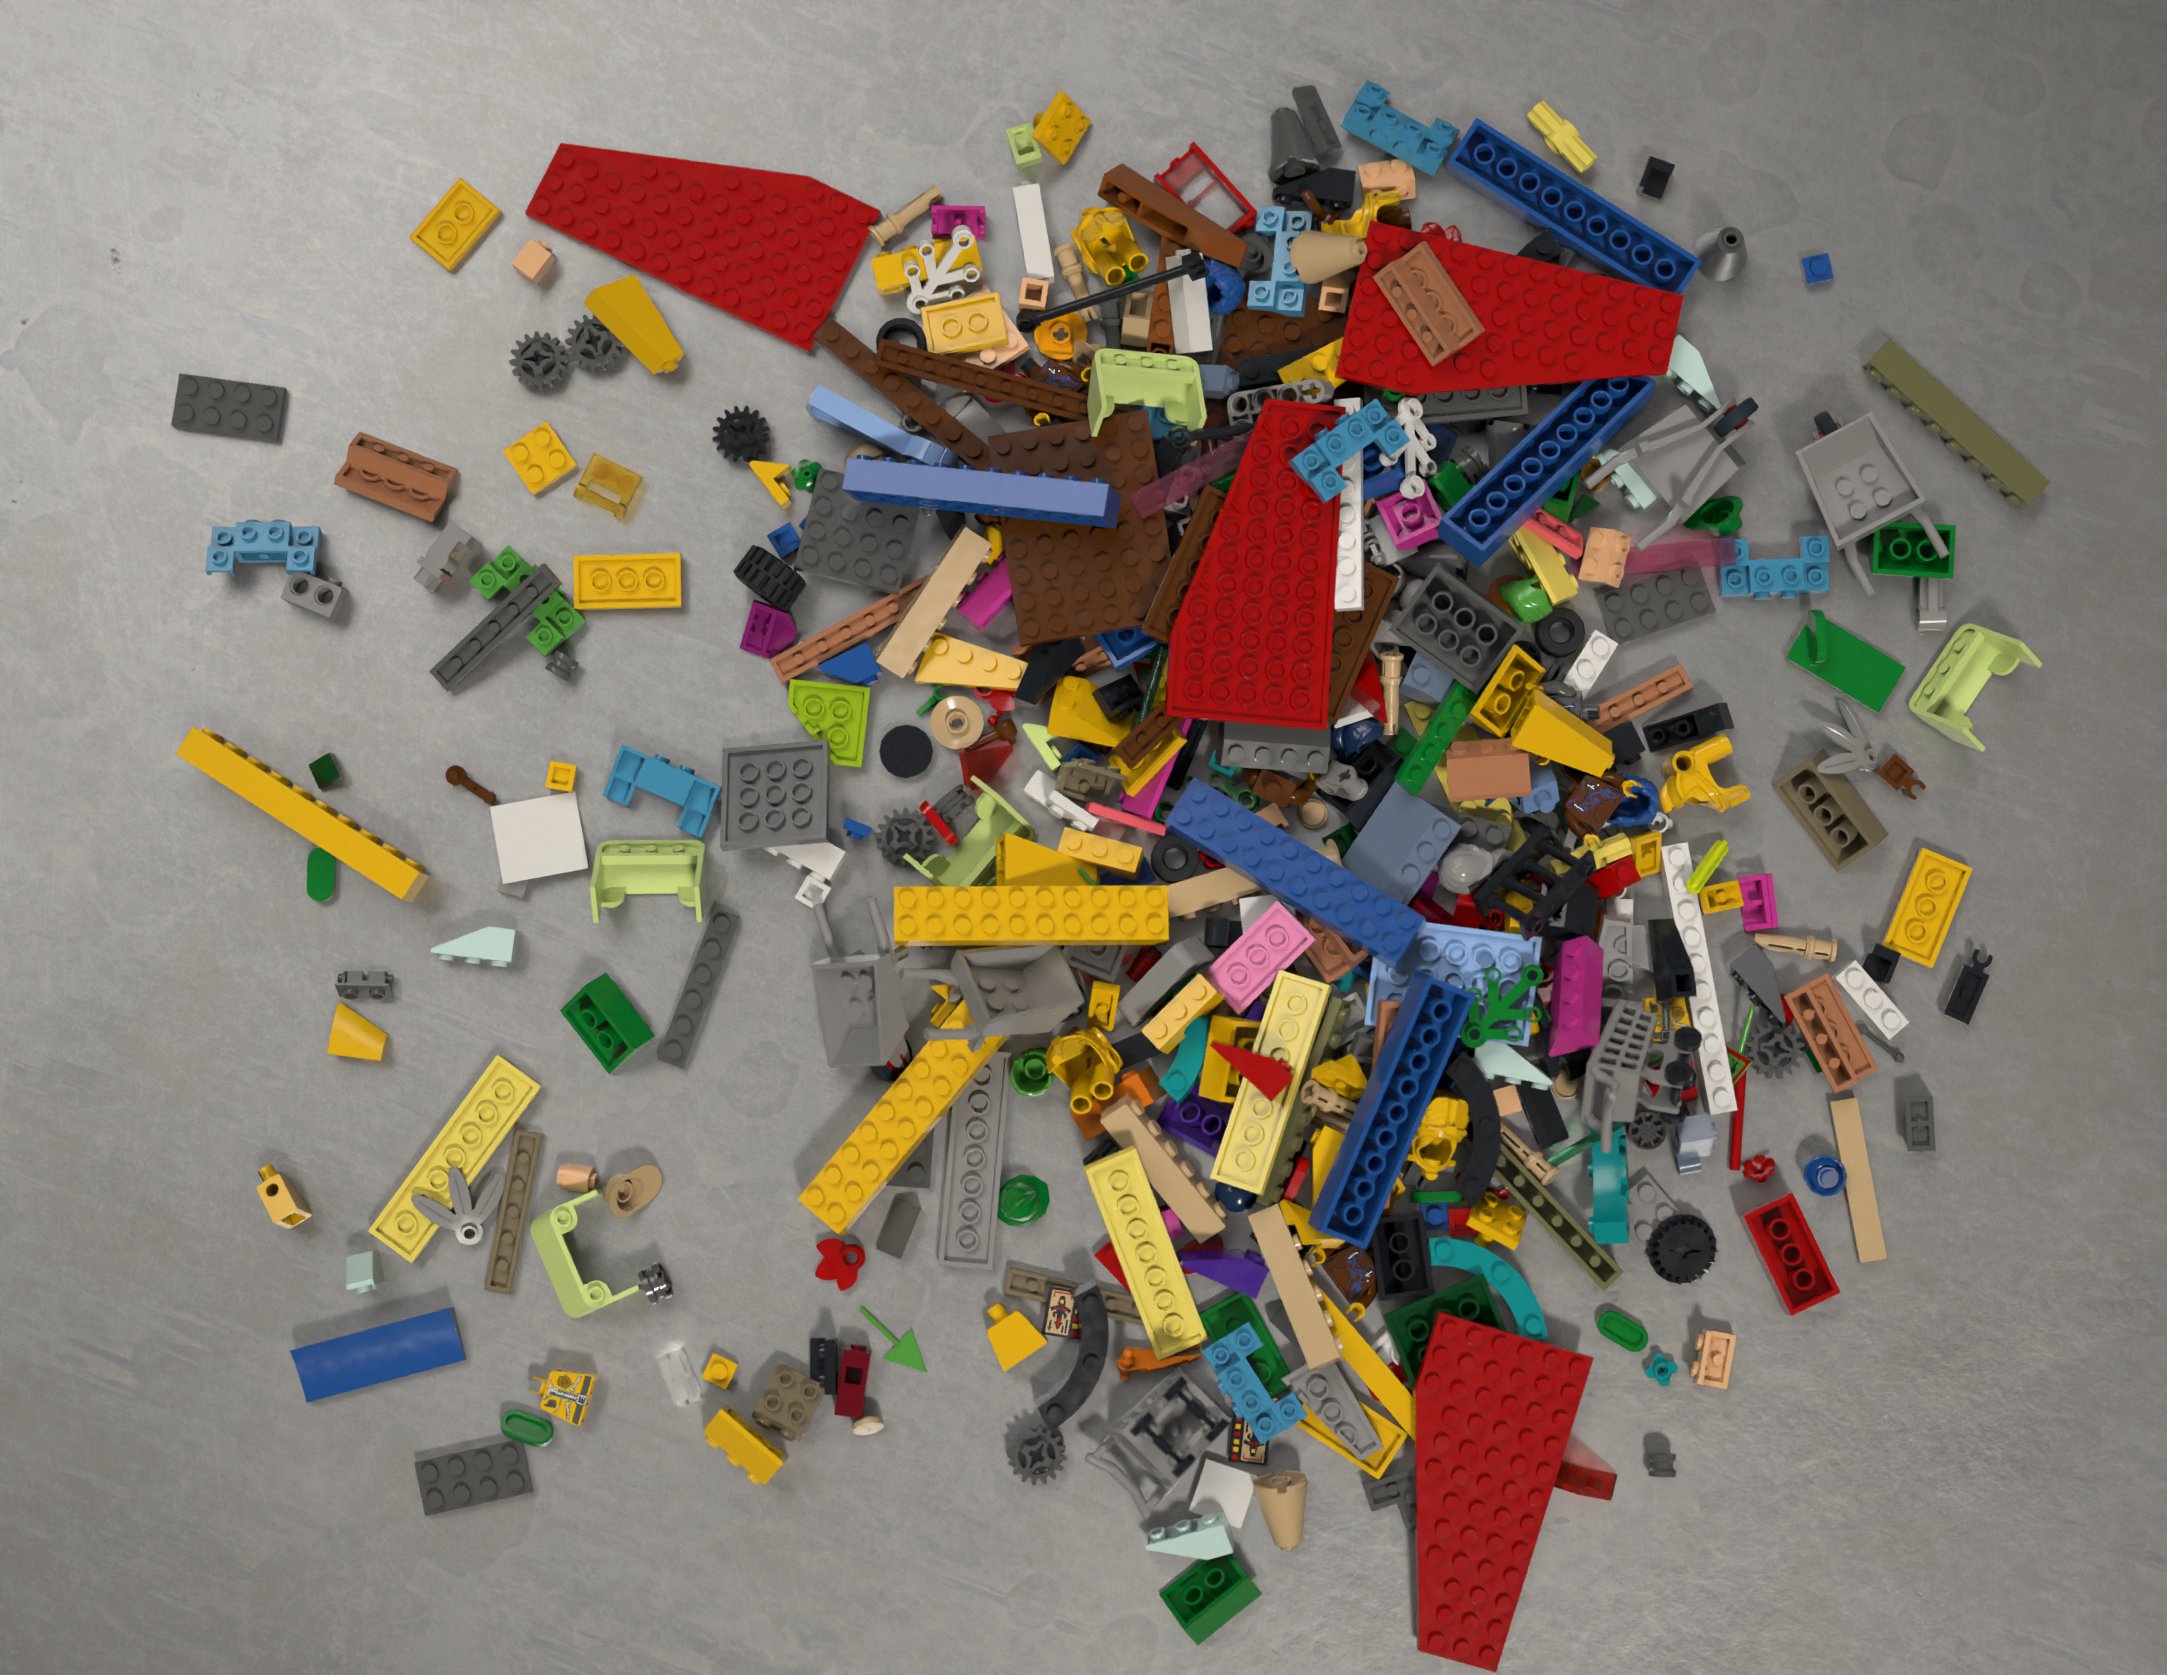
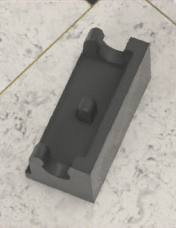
M1933 1096L1905 1097L1908 1151H1935Z

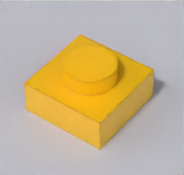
M550 761L545 787L573 793L578 766Z
M714 1352L702 1378L721 1388L727 1389L739 1364Z

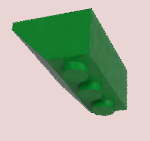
M1451 461L1441 464L1437 468L1436 474L1424 478L1434 500L1445 514L1475 486L1472 483L1469 485L1463 476L1466 474L1462 467L1456 462L1453 464Z
M1894 521L1868 535L1867 555L1871 574L1952 580L1954 575L1956 525L1934 524L1950 553L1942 559L1939 558L1926 532L1919 523Z
M607 973L586 984L560 1010L608 1074L615 1071L638 1053L655 1037L650 1027L640 1017L633 1005L627 1000Z
M1231 1553L1209 1560L1202 1559L1159 1595L1183 1630L1197 1645H1200L1262 1595V1593Z

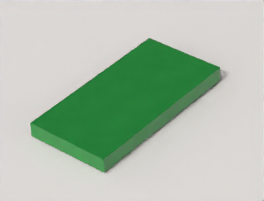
M1826 619L1827 659L1824 663L1813 664L1809 656L1806 622L1785 659L1878 714L1906 667Z
M1236 1292L1198 1313L1212 1343L1249 1322L1263 1346L1246 1356V1360L1271 1399L1290 1389L1280 1378L1291 1372L1249 1296Z

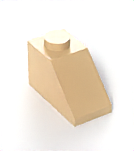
M1139 290L1127 294L1120 344L1135 348L1147 347L1154 292Z

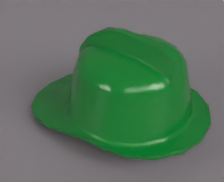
M1737 496L1709 499L1682 525L1691 530L1706 529L1711 535L1716 537L1726 536L1742 528L1740 512L1743 508V502Z

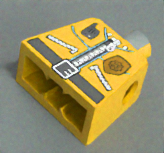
M1654 982L1655 998L1642 999L1644 1010L1657 1015L1654 1042L1669 1041L1672 1029L1678 1030L1685 1026L1691 1027L1685 999L1657 1001Z
M553 1369L549 1374L548 1380L533 1376L529 1392L543 1396L540 1405L541 1409L580 1427L584 1424L598 1374Z

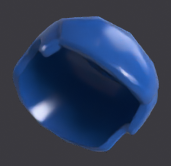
M1821 1155L1812 1158L1806 1165L1804 1180L1810 1190L1816 1195L1830 1197L1837 1195L1846 1186L1847 1172L1844 1165L1837 1158Z

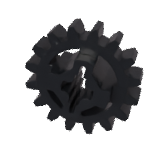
M734 406V413L732 414L726 409L724 411L725 419L717 417L720 427L716 426L712 429L718 434V436L712 438L714 443H720L716 448L718 453L725 451L724 459L728 460L732 456L735 464H738L740 459L749 464V457H753L756 461L759 460L757 453L759 451L766 453L763 444L771 442L770 438L765 436L771 432L770 428L763 427L767 420L765 417L758 419L760 414L758 410L751 414L749 406H745L743 411H740L738 406ZM744 418L742 422H732L736 419ZM755 425L759 429V439L753 436ZM734 430L736 432L739 431L740 433H743L745 431L749 440L747 438L744 439L743 437L739 438L738 440V437ZM725 431L730 434L728 445H726L724 440ZM742 448H751L748 451L739 452Z

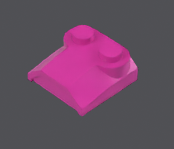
M1423 479L1425 491L1420 497L1409 499L1399 492L1380 502H1375L1397 550H1410L1438 537L1442 515L1425 479Z

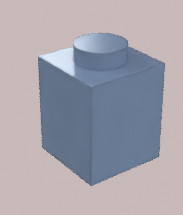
M1199 364L1204 397L1229 399L1232 394L1236 393L1240 384V373L1228 365Z

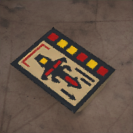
M1050 1286L1041 1334L1078 1340L1077 1312L1069 1292L1074 1288Z
M1233 1413L1228 1462L1267 1466L1269 1440L1260 1444L1244 1417L1238 1419L1236 1414Z

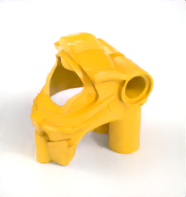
M1399 190L1380 192L1376 196H1374V193H1366L1360 209L1355 211L1350 220H1336L1331 225H1328V223L1320 225L1321 232L1360 237L1365 243L1370 220L1377 222V216L1395 209L1401 199ZM1356 265L1348 270L1353 273H1358L1359 265Z
M1097 206L1094 209L1088 207L1082 210L1081 215L1083 218L1078 226L1071 230L1070 234L1092 274H1099L1110 286H1118L1125 279V271L1122 266L1126 265L1134 273H1140L1147 268L1148 257L1139 248L1121 209L1116 207L1098 208ZM1105 238L1108 246L1106 247L1100 239Z
M1724 733L1694 746L1688 751H1679L1663 763L1661 772L1666 779V783H1664L1660 790V805L1665 814L1672 811L1673 807L1678 809L1684 806L1685 802L1692 805H1705L1721 814L1728 809V806L1734 807L1751 799L1747 785L1742 784L1730 788L1719 787L1708 769L1709 764L1733 752L1731 743ZM1676 762L1681 766L1682 770L1677 768Z
M1076 1026L1068 1032V1036L1061 1037L1059 1035L1051 1040L1050 1047L1045 1055V1067L1047 1073L1053 1072L1071 1089V1109L1075 1113L1085 1114L1092 1108L1093 1096L1100 1100H1106L1112 1096L1115 1074L1123 1066V1061L1097 1027H1093L1090 1030H1080Z
M1435 1088L1432 1099L1428 1104L1405 1160L1414 1161L1419 1165L1422 1176L1428 1180H1435L1438 1177L1437 1172L1447 1166L1454 1167L1456 1165V1162L1451 1159L1452 1155L1456 1150L1457 1143L1461 1142L1464 1136H1467V1131L1465 1130L1468 1122V1104L1463 1100L1454 1099L1455 1092L1444 1088Z

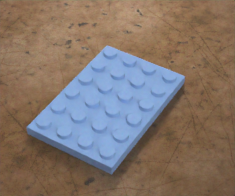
M1425 922L1424 929L1396 971L1373 957L1364 1025L1376 1026L1378 1000L1404 999L1416 970L1465 991L1472 987L1479 988L1483 995L1479 1002V1017L1481 1020L1488 1013V982L1485 979V972L1493 967L1501 971L1502 978L1499 981L1500 1001L1521 979V971L1525 966L1539 965L1542 938L1532 936L1527 942L1519 934ZM1492 970L1488 973V978L1491 981H1496L1498 973ZM1530 970L1527 973L1528 979L1531 981L1536 980L1537 972ZM1529 986L1508 1009H1527L1533 1006L1536 986ZM1476 990L1470 991V993L1475 995L1473 1001H1476L1479 998V993ZM1533 1009L1529 1010L1528 1017L1531 1020ZM1467 1014V1016H1466V1018H1465V1021H1464L1462 1027H1463L1466 1023L1469 1022V1015H1468V1014ZM1496 1020L1488 1028L1507 1030L1510 1026H1517L1522 1031V1038L1518 1042H1510L1508 1040L1487 1041L1528 1047L1531 1022L1527 1020ZM1472 1029L1469 1036L1471 1039L1476 1040L1479 1038L1480 1033L1477 1029ZM1511 1029L1508 1035L1514 1040L1518 1038L1519 1033L1516 1029Z

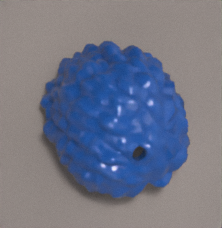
M1203 257L1205 266L1210 271L1209 275L1205 277L1209 314L1212 312L1215 315L1229 314L1230 311L1236 309V306L1241 303L1242 298L1245 296L1246 288L1242 276L1229 265L1222 264L1215 259L1207 260L1206 257Z
M1621 773L1620 775L1629 780L1641 783L1642 788L1636 785L1632 786L1631 793L1636 795L1637 798L1625 795L1606 822L1611 825L1620 824L1622 827L1629 828L1652 823L1658 813L1660 792L1653 782L1648 781L1647 778H1639V776Z

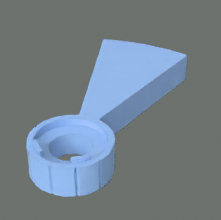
M819 384L815 386L805 408L811 416L903 456L907 461L924 462L925 466H934V463H945L950 465V468H955L959 461V458L949 448H943L927 439L911 435Z

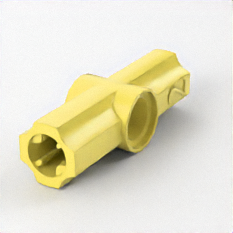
M1544 100L1534 106L1527 114L1526 118L1544 136L1547 146L1555 154H1561L1579 174L1585 172L1597 160L1598 157L1579 138L1580 135L1577 129L1569 121L1562 120Z
M1624 832L1606 838L1602 841L1603 845L1597 843V841L1591 844V849L1595 852L1593 854L1597 867L1596 870L1606 867V864L1632 854L1631 843ZM1581 846L1570 854L1580 859L1588 850L1585 846ZM1558 859L1548 862L1549 870L1557 875L1564 876L1572 868Z

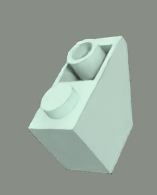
M378 1250L346 1257L347 1290L355 1289L356 1294L378 1289L377 1283L385 1282Z

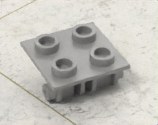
M1381 514L1369 520L1363 517L1365 562L1382 569L1419 552L1417 547L1410 550H1397Z

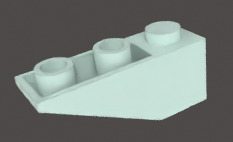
M1678 334L1674 339L1668 371L1662 376L1667 379L1669 377L1677 383V388L1686 396L1691 395L1698 401L1697 405L1704 412H1711L1713 414L1721 408L1700 352Z
M1604 446L1593 457H1596L1600 466H1603L1611 458L1619 454V452ZM1628 463L1617 467L1610 473L1612 476L1611 483L1617 489H1622L1626 495L1625 501L1632 510L1637 509L1641 513L1658 501L1656 496Z
M486 927L431 948V953L438 954L437 959L454 961V956L465 957L464 962L481 964V959L492 960L491 966L507 967L508 962H516L520 931Z
M1486 1041L1483 1046L1475 1049L1474 1060L1489 1079H1494L1496 1074L1505 1076L1504 1082L1521 1085V1080L1532 1082L1531 1087L1548 1090V1085L1556 1086V1082L1510 1044Z
M1224 1511L1219 1513L1210 1512L1198 1519L1182 1520L1173 1526L1152 1529L1146 1533L1145 1548L1150 1551L1209 1560L1233 1553L1234 1537Z

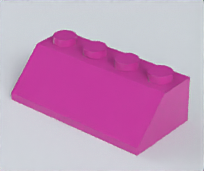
M1006 553L994 563L996 568L990 574L985 572L975 582L978 586L971 593L966 591L958 603L959 605L956 607L957 612L978 633L1013 601Z
M1185 718L1178 725L1185 738L1192 719ZM1181 748L1134 797L1128 795L1123 788L1118 803L1122 804L1120 811L1150 821L1152 820Z
M1587 935L1564 941L1554 960L1548 1053L1551 1057L1599 1045L1604 951Z

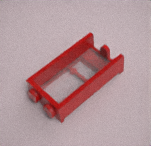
M1194 141L1190 144L1189 151L1180 159L1178 157L1173 159L1169 168L1163 174L1157 173L1154 175V184L1235 236L1241 231L1244 233L1248 232L1256 224V209Z

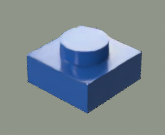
M1828 253L1805 257L1800 260L1806 286L1834 279Z
M790 522L767 535L781 560L799 549L801 540Z
M1076 741L1062 762H1071L1072 758L1079 760L1085 758L1097 762L1101 756L1081 742Z
M846 818L843 825L844 830L848 831V837L861 842L863 837L870 839L873 832L872 827Z
M1448 1202L1420 1204V1211L1424 1213L1426 1231L1449 1229Z

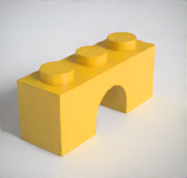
M1064 827L1057 852L1085 863L1103 867L1109 870L1111 875L1134 881L1138 880L1144 860L1142 847Z
M1199 973L1141 1031L1158 1050L1168 1054L1187 1036L1184 1033L1187 1026L1201 1015L1207 1016L1225 996L1208 978Z

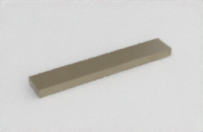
M516 1129L484 1290L510 1295L513 1293L544 1136L542 1133Z
M1009 1266L1003 1293L1047 1303L1050 1286L1076 1288L1083 1283ZM1098 1287L1103 1297L1107 1318L1143 1326L1132 1295Z

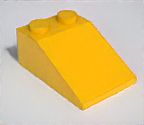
M1063 675L1057 681L1047 734L1115 747L1130 733L1134 712L1122 720L1119 717H1115L1108 721L1091 694L1100 687L1087 679Z
M1321 1125L1320 1129L1314 1128L1308 1140V1143L1312 1144L1310 1148L1311 1211L1315 1206L1345 1136L1325 1125Z

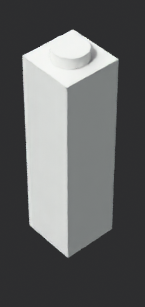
M1032 181L1018 183V187H1013V196L1027 278L1054 283V270L1039 183L1033 184Z
M1191 249L1176 250V256L1166 257V270L1182 265V256L1190 254ZM1187 274L1169 280L1168 288L1176 354L1213 350L1205 277L1192 281Z

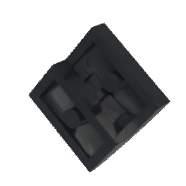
M1538 1021L1540 1032L1534 1036L1539 1064L1543 1072L1550 1078H1558L1560 1055L1554 1057L1548 1055L1550 1022Z

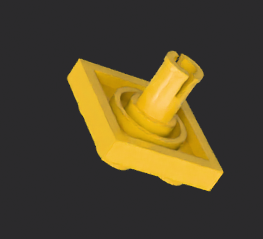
M1058 91L1046 112H1038L1034 116L1033 125L1035 130L1031 137L1057 163L1065 165L1086 132L1091 120L1066 93Z
M1485 1191L1476 1205H1472L1466 1225L1479 1231L1474 1240L1480 1247L1489 1248L1494 1239L1515 1250L1520 1242L1528 1213L1522 1211L1520 1207L1511 1205L1498 1198L1494 1193Z

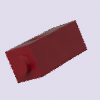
M851 1344L850 1348H844L834 1415L860 1419L863 1417L872 1351H866V1345Z

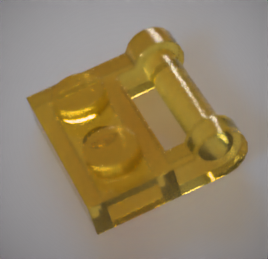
M594 453L574 491L573 497L579 500L585 499L614 513V517L622 520L643 477ZM590 482L621 496L619 504L589 490Z

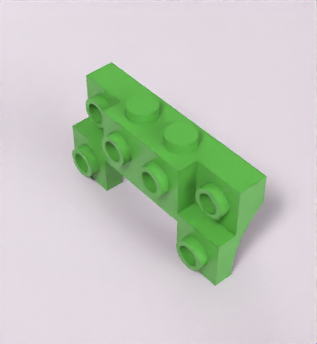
M508 545L490 564L487 562L469 582L490 601L504 587L512 593L538 566L534 564L531 567ZM560 587L532 612L541 622L526 636L546 657L586 622L562 598L566 593Z

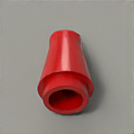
M1153 945L1142 946L1126 974L1135 983H1138L1164 955Z

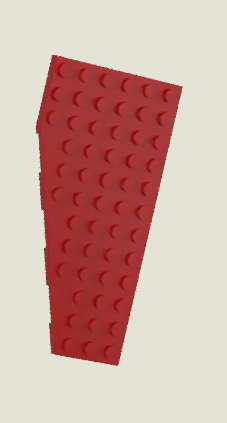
M560 143L525 211L526 216L808 353H811L816 343L813 336L827 321L870 236V231L867 228L869 226L874 227L881 214L880 210L810 176Z
M1370 220L1365 239L1367 255L1365 260L1359 265L1334 375L1335 378L1406 395L1418 396L1429 393L1502 389L1513 386L1586 382L1597 379L1658 376L1667 373L1684 295ZM1424 241L1427 242L1486 330L1468 345L1433 367L1373 278L1390 262L1402 258Z
M1266 399L1264 401L1169 634L1164 716L1317 731L1327 730L1341 492L1326 503H1323L1314 490L1296 475L1288 461L1315 443L1316 440L1313 437L1326 427L1329 432L1336 428L1335 421L1346 414V407ZM1343 463L1335 468L1341 478Z
M1437 1311L1413 1388L1415 1406L1414 1484L1416 1485L1417 1649L1419 1651L1492 1672L1497 1671L1594 1359L1593 1357Z

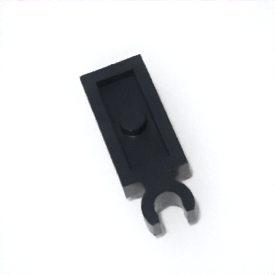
M1974 949L1970 954L1971 965L1963 964L1941 1013L1965 1025H1969L1990 976L1983 973V969L1988 967L1993 959V956L1987 955L1983 963L1977 960L1978 949Z

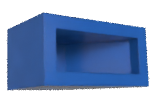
M867 642L818 665L822 674L856 686L861 684L864 687L870 686L879 681L878 676L882 675Z

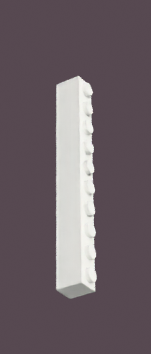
M1688 842L1661 847L1660 874L1669 919H1674L1694 968L1697 996L1686 998L1685 1004L1690 1026L1696 1028L1702 1034L1701 1046L1698 1050L1694 1051L1704 1111L1708 1115L1736 1111L1737 1104L1698 895L1688 894L1685 883L1693 873Z

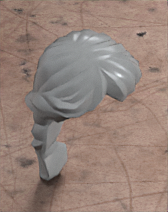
M1462 843L1450 846L1442 855L1437 865L1438 878L1443 887L1450 892L1467 895L1488 880L1492 872L1501 867L1502 863L1507 861L1516 851L1501 848L1488 852L1476 845Z

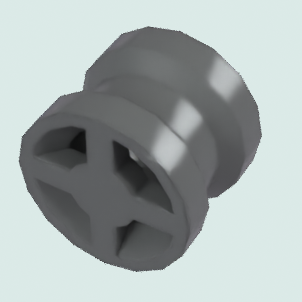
M555 650L552 662L548 663L545 669L569 681L571 678L570 672L579 663Z
M1649 1453V1460L1651 1461V1468L1648 1470L1649 1476L1676 1477V1470L1673 1468L1676 1454Z

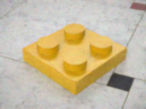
M547 421L503 450V453L533 496L578 466Z

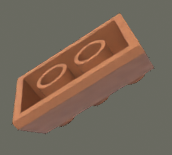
M1511 737L1465 742L1456 741L1450 743L1447 747L1446 763L1450 802L1532 796L1528 751L1512 746Z

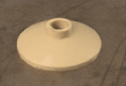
M951 696L943 699L935 706L930 718V727L933 736L941 745L950 749H964L973 745L981 736L984 718L980 708L974 701L963 696ZM955 719H960L963 722L962 726L958 729L952 726V722Z

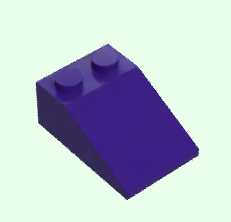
M1194 1085L1180 1105L1170 1097L1156 1122L1160 1128L1216 1161L1233 1105L1228 1102H1219L1199 1096L1200 1087Z
M1247 1248L1246 1252L1240 1249L1178 1251L1176 1255L1182 1267L1254 1299L1257 1298L1270 1270L1262 1255Z

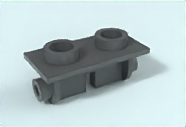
M343 971V974H338V983H335V987L339 997L350 1000L357 999L358 997L382 1000L393 998L394 996L390 985H393V974H388L387 971H369L367 981L363 980V971Z

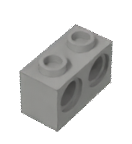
M292 572L280 598L336 621L348 593L341 588L342 583L330 577H327L326 581L316 578L317 572H315V575H311L310 572ZM303 581H308V590L305 593L299 594L297 591L298 585ZM327 591H332V601L323 604V594Z

